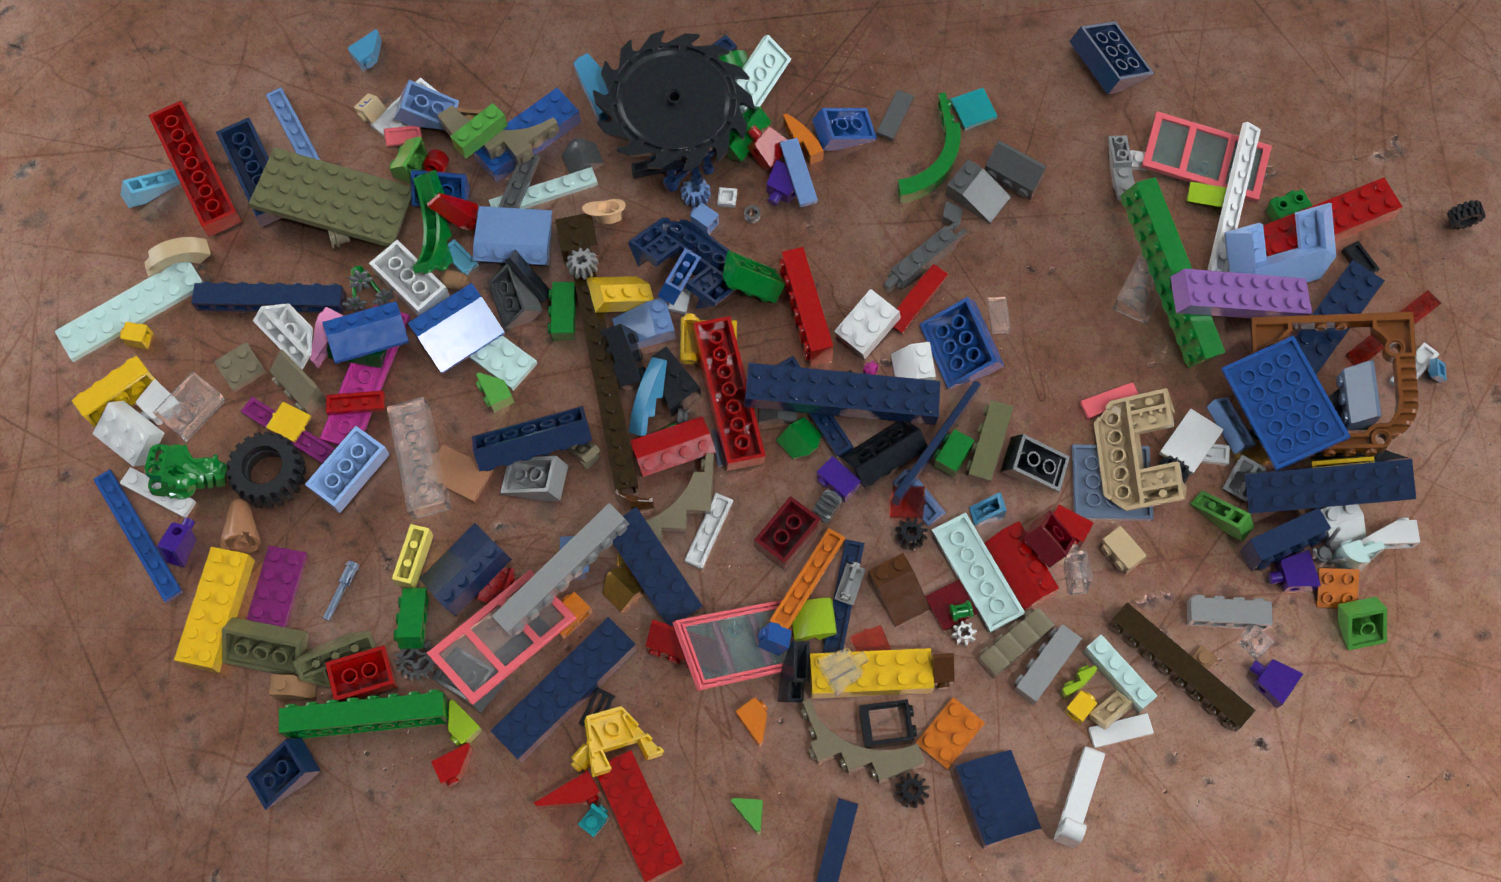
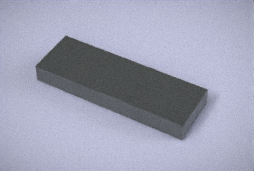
M897 90L877 130V136L890 141L894 140L914 99L913 95Z

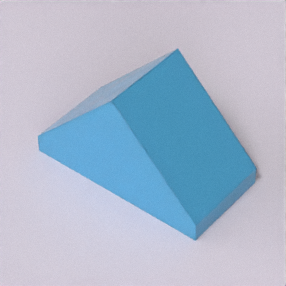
M997 493L969 507L974 525L976 526L1003 520L1006 514V507L1001 493Z

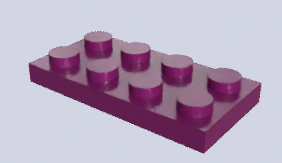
M268 546L246 620L287 628L308 554L306 552Z

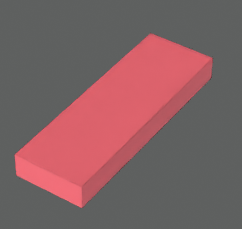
M1131 382L1082 400L1080 405L1087 420L1102 415L1110 401L1139 394L1134 383Z

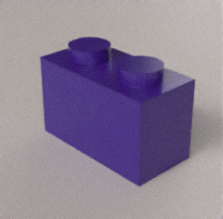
M833 456L817 471V482L823 488L827 487L829 490L836 492L844 503L861 487V480Z

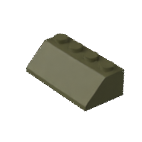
M232 617L223 627L222 663L280 675L299 676L293 661L308 651V632Z

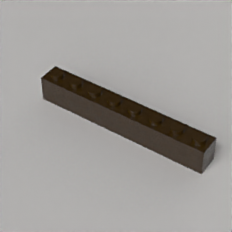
M1128 602L1109 623L1114 633L1122 635L1127 639V643L1132 648L1140 650L1143 653V657L1149 662H1154L1161 673L1175 680L1174 683L1179 688L1187 690L1194 701L1201 702L1206 706V710L1212 716L1220 718L1227 729L1237 732L1256 711Z

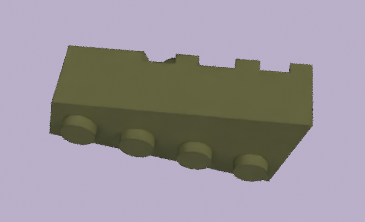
M991 400L990 405L986 404L983 412L986 419L984 423L980 422L977 432L981 434L979 442H974L972 452L975 455L973 460L969 459L966 468L969 471L968 476L991 482L1014 408L1013 406Z

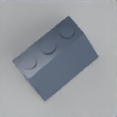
M1374 361L1344 368L1336 378V385L1340 389L1339 405H1342L1341 420L1347 430H1368L1382 416Z

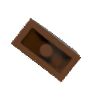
M954 653L933 654L934 687H938L939 690L949 689L955 682Z

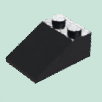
M1020 434L1010 438L1000 472L1016 480L1060 492L1070 456L1025 434Z

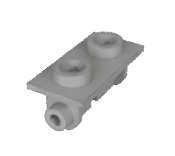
M859 563L846 564L835 600L854 605L866 570L861 568Z

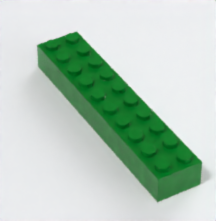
M1156 177L1136 182L1120 195L1121 203L1125 207L1129 223L1132 224L1135 238L1139 242L1142 256L1149 267V274L1153 277L1155 289L1159 293L1163 309L1168 315L1169 324L1173 328L1176 342L1183 353L1184 362L1188 368L1207 363L1224 354L1225 349L1211 315L1176 313L1170 277L1183 269H1192Z

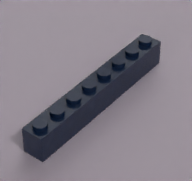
M203 281L201 283H194L191 303L197 311L258 312L261 306L290 304L298 313H320L326 307L337 313H344L342 303L345 302L346 292L342 285L335 283L330 285L293 283L292 285L284 283L266 284L263 282L248 284L246 282L230 284L228 282L211 283Z

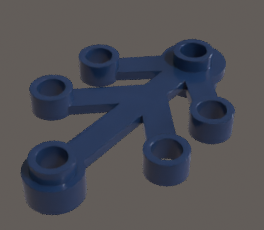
M710 150L703 159L704 165L702 168L707 175L715 171L711 163V157L715 153L714 150ZM684 167L666 171L667 177L663 180L665 188L670 192L676 191L679 182L691 171L693 185L702 184L703 178L699 167L687 172H683Z

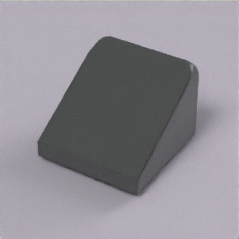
M946 201L942 223L953 224L957 222L960 226L963 209Z

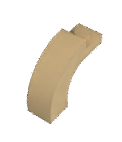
M181 237L167 240L151 248L148 251L149 258L144 263L148 278L176 263L192 262L201 264L211 254L207 239Z

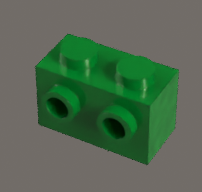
M1300 189L1298 191L1292 190L1280 198L1278 196L1274 197L1269 201L1265 211L1273 222L1313 205L1304 190Z
M954 429L952 434L948 433L943 441L945 445L942 450L938 449L933 457L935 459L934 467L955 477L971 451L975 440Z

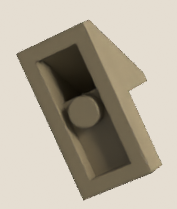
M591 442L585 445L577 444L570 446L567 449V452L586 469H589L600 458L598 454L600 449Z

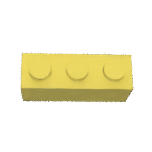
M410 524L392 577L397 586L416 588L434 536L429 528Z

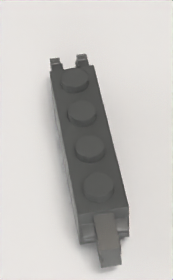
M957 222L948 227L944 226L891 268L888 275L889 279L884 282L883 288L887 292H890L895 287L902 290L907 288L927 272L933 264L936 265L956 248L957 243L965 237L967 231L962 229L955 235L953 232L959 226Z

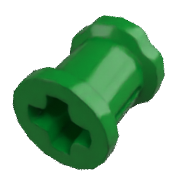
M969 600L963 604L949 605L953 622H957L958 619L965 617H974L973 608Z

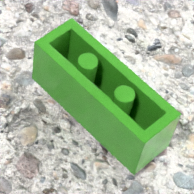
M493 103L450 136L454 148L467 159L508 126L505 114Z

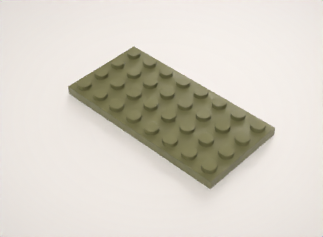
M274 147L250 199L249 208L389 247L396 241L412 201L411 186Z

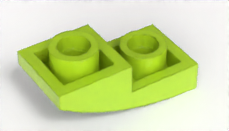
M1086 665L1078 669L1079 673L1074 677L1076 683L1074 680L1069 681L1063 685L1064 688L1060 691L1063 700L1078 692L1088 683L1097 671L1096 665L1093 667Z

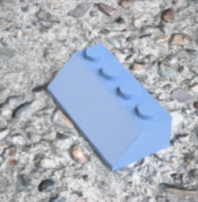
M355 426L305 485L338 513H341L390 454L385 446Z

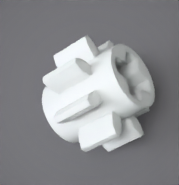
M961 621L959 627L954 625L953 629L957 633H953L951 637L957 639L956 645L962 643L967 647L969 641L974 643L975 638L972 635H975L977 630H972V623L967 625ZM964 631H966V632H967V635H965L964 637H962V636H961V633H963Z

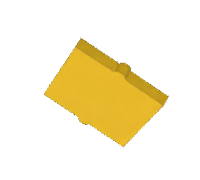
M282 402L276 413L272 414L273 417L266 428L274 433L281 434L284 438L287 437L295 443L302 431H305V427L312 416Z

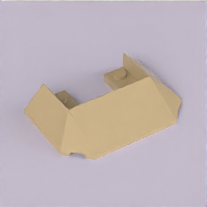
M1165 388L1110 401L1101 417H1098L1094 422L1104 496L1125 511L1185 500L1187 486L1183 483L1181 467L1178 461L1144 468L1140 434L1174 427L1172 414L1175 413L1168 389Z

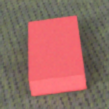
M417 126L384 129L386 148L401 146L405 143L406 139L422 138L421 129Z

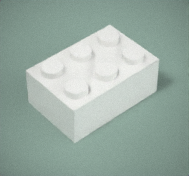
M870 289L834 331L836 338L865 360L901 318L900 311Z
M125 401L108 402L92 434L134 467L145 465L149 449L153 445L159 444L165 433Z

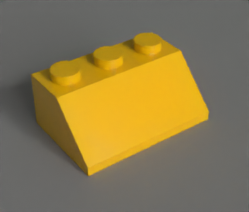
M638 276L588 277L586 279L595 313L625 312L647 301L654 300L650 284Z

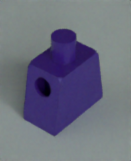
M778 160L774 164L766 185V192L770 194L767 201L773 206H777L780 200L790 203L796 196L787 166Z
M184 518L181 524L171 523L158 543L157 548L166 563L185 568L196 542V537L192 531L195 521L192 519Z
M1310 550L1279 561L1275 565L1276 571L1268 573L1270 584L1280 583L1284 592L1315 591L1321 586Z
M1275 659L1269 661L1266 666L1255 660L1249 668L1251 672L1258 676L1253 686L1277 709L1284 704L1303 676V673Z

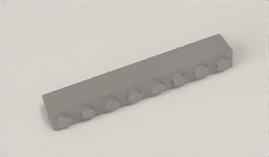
M608 503L498 609L492 617L512 637L520 634L530 620L532 621L538 617L539 611L544 606L550 605L559 592L567 589L569 582L573 578L579 577L583 573L584 568L588 564L593 563L603 549H608L612 545L613 540L627 530L629 525L627 520Z

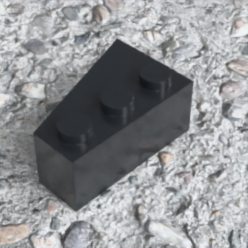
M623 324L600 330L602 336L605 335L608 340L609 347H607L608 353L612 352L615 363L613 368L620 388L630 390L639 387L646 368L643 367L642 351L638 348L637 342H639V337L637 333Z

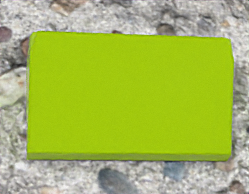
M1190 181L1186 200L1223 207L1227 188Z

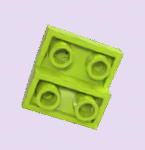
M831 597L807 600L792 624L795 641H806L815 637L821 640L837 634Z

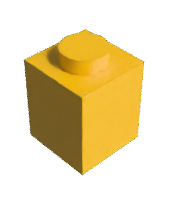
M125 322L124 328L120 331V339L125 345L143 349L149 348L153 331L148 325Z
M1081 690L1065 709L1064 713L1080 725L1098 703L1092 694Z

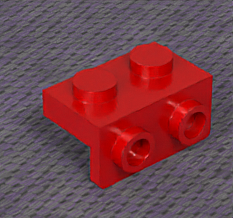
M504 567L478 593L475 600L486 604L492 601L509 585L513 584L515 569Z

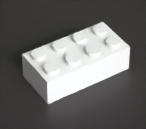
M396 240L369 264L373 272L390 289H393V292L417 316H420L450 297L446 286L431 272L427 274H422V272L414 273L412 266L418 259Z

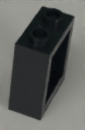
M908 699L859 705L864 748L872 749L914 742V737H917L916 725H912L911 717H914L913 706L909 705ZM902 709L907 737L873 741L869 713Z

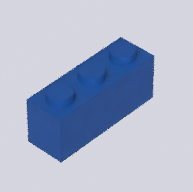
M685 248L662 286L658 297L674 306L701 257Z

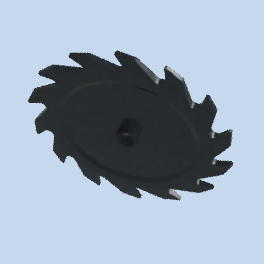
M662 30L651 34L639 51L632 49V40H629L621 48L618 69L613 70L607 61H604L601 76L608 94L603 95L593 90L595 105L607 114L612 121H597V124L605 134L629 142L628 145L618 147L617 152L628 157L655 156L656 159L647 165L648 169H664L681 159H685L687 163L683 172L698 168L710 150L716 151L717 162H720L728 153L729 134L731 131H736L741 139L744 140L747 124L739 107L744 105L754 111L755 106L752 96L735 80H749L750 77L741 67L718 59L720 56L730 54L729 50L719 45L693 46L692 43L700 35L684 33L667 43H663L661 40L665 31Z

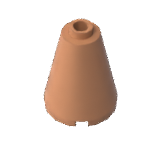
M235 499L229 505L220 539V547L225 550L249 554L258 549V545L261 544L260 536L250 504L243 499Z

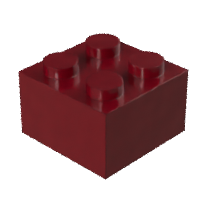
M1051 510L1032 522L1023 537L1027 546L1037 553L1039 560L1049 568L1066 557L1075 542L1074 537Z

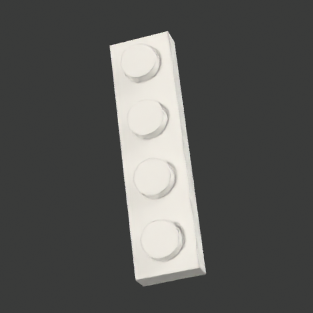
M131 467L120 482L122 486L183 518H187L196 504L193 499L178 500L170 499V497L154 496L148 489L149 478L145 474ZM161 483L153 484L152 488L160 489Z

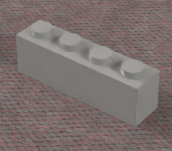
M1193 595L1187 601V625L1268 630L1273 625L1272 602L1265 601L1263 598H1256L1252 601L1245 600L1243 597L1225 599L1224 596L1205 598L1204 595Z
M1063 624L1059 629L1056 627L1048 636L1051 638L1049 643H1043L1037 651L1040 654L1036 660L1031 659L1026 666L1028 672L1025 676L1020 674L1014 683L1017 685L1014 692L1033 706L1082 640L1079 635Z

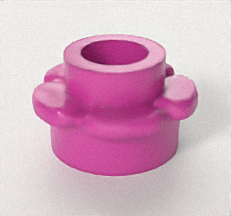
M873 360L870 363L867 362L863 368V373L876 375L879 365L874 363Z

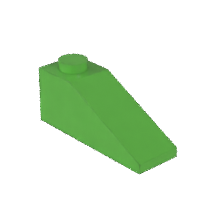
M1203 490L1190 503L1191 507L1225 533L1241 541L1254 528L1250 513Z

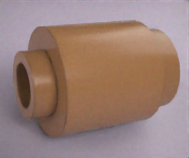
M448 269L445 273H442L441 282L446 288L459 291L469 285L470 277L465 273Z

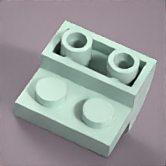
M1350 539L1341 543V547L1335 549L1331 559L1346 558L1345 562L1334 563L1337 568L1360 569L1359 571H1361L1371 562L1370 560L1374 559L1385 549L1383 541L1375 543L1373 540L1362 544L1361 540L1353 542Z

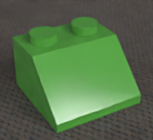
M421 137L406 139L405 143L400 146L397 157L390 164L393 178L411 184V170L422 169L423 160L428 153Z
M1377 597L1338 604V623L1348 650L1387 643V607Z

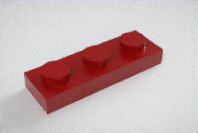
M383 390L326 395L327 415L385 411V392Z

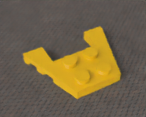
M622 706L588 715L584 720L593 777L609 773L612 769L604 754L605 752L637 743L646 761L660 757L664 753L660 746L657 747L652 742L653 738L648 733L645 734L638 727V722Z

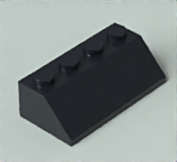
M897 421L840 458L847 469L861 480V485L865 488L873 485L881 477L889 475L897 467L905 465L913 457L921 455L928 445L921 429L912 423Z

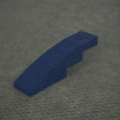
M838 798L816 882H838L858 803Z

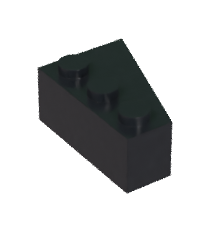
M666 346L652 357L667 360L663 396L672 418L678 413L679 408L683 410L700 398L701 389Z

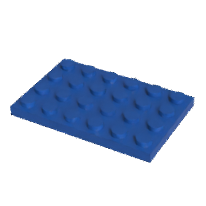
M1294 335L1222 367V373L1276 471L1350 439L1351 436Z

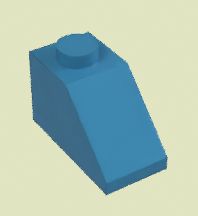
M375 29L347 48L351 58L362 71L371 68L378 62L382 43L379 32Z

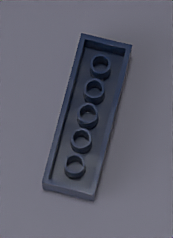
M248 117L216 131L247 200L250 202L269 160V156L251 119ZM252 209L261 227L283 218Z
M583 406L472 436L473 453L479 472L491 471L498 466H509L516 461H527L534 456H545L552 451H563L569 449L570 446L577 444L585 445L592 441Z
M635 507L623 515L629 525L622 535H618L613 540V545L665 623L674 626L673 622L676 620L686 619L703 608V604L640 510Z

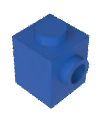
M770 622L764 628L762 627L758 633V647L779 656L789 648L792 631L778 623Z

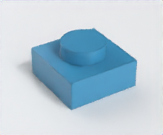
M1438 358L1430 359V367L1428 368L1430 377L1439 383L1447 381L1445 363Z

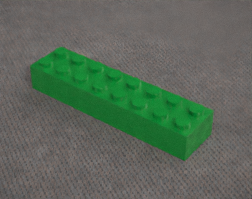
M433 689L424 694H420L417 691L409 692L405 696L388 694L385 698H379V696H368L365 700L348 698L346 702L328 700L326 704L307 702L306 706L287 704L285 708H279V733L287 739H309L446 725L449 720L450 700L440 690Z

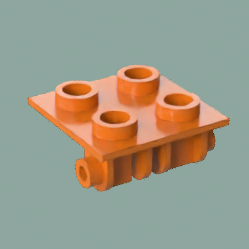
M1319 568L1317 575L1321 586L1317 589L1316 607L1338 608V604L1357 601L1360 569Z

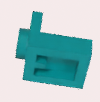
M592 803L591 809L578 825L595 838L610 818L607 815L609 811L601 804L596 806Z

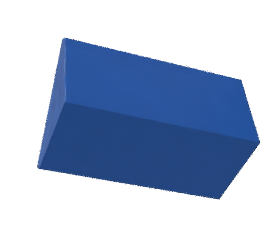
M411 170L412 206H421L413 178L429 171ZM437 172L445 195L468 201L470 185L466 174Z

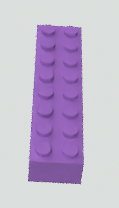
M1183 269L1170 277L1176 313L1240 318L1304 316L1312 314L1306 278Z

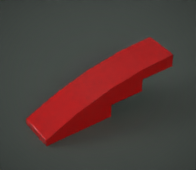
M933 264L897 308L900 311L901 318L893 327L904 333L913 319L917 318L924 306L928 305L949 274Z

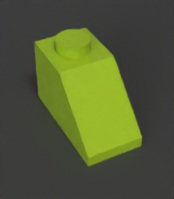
M453 699L449 702L448 731L452 734L450 739L457 746L466 743L470 744L483 730Z

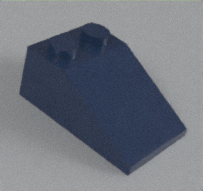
M302 738L285 739L246 777L264 809L268 810L309 783L321 770Z

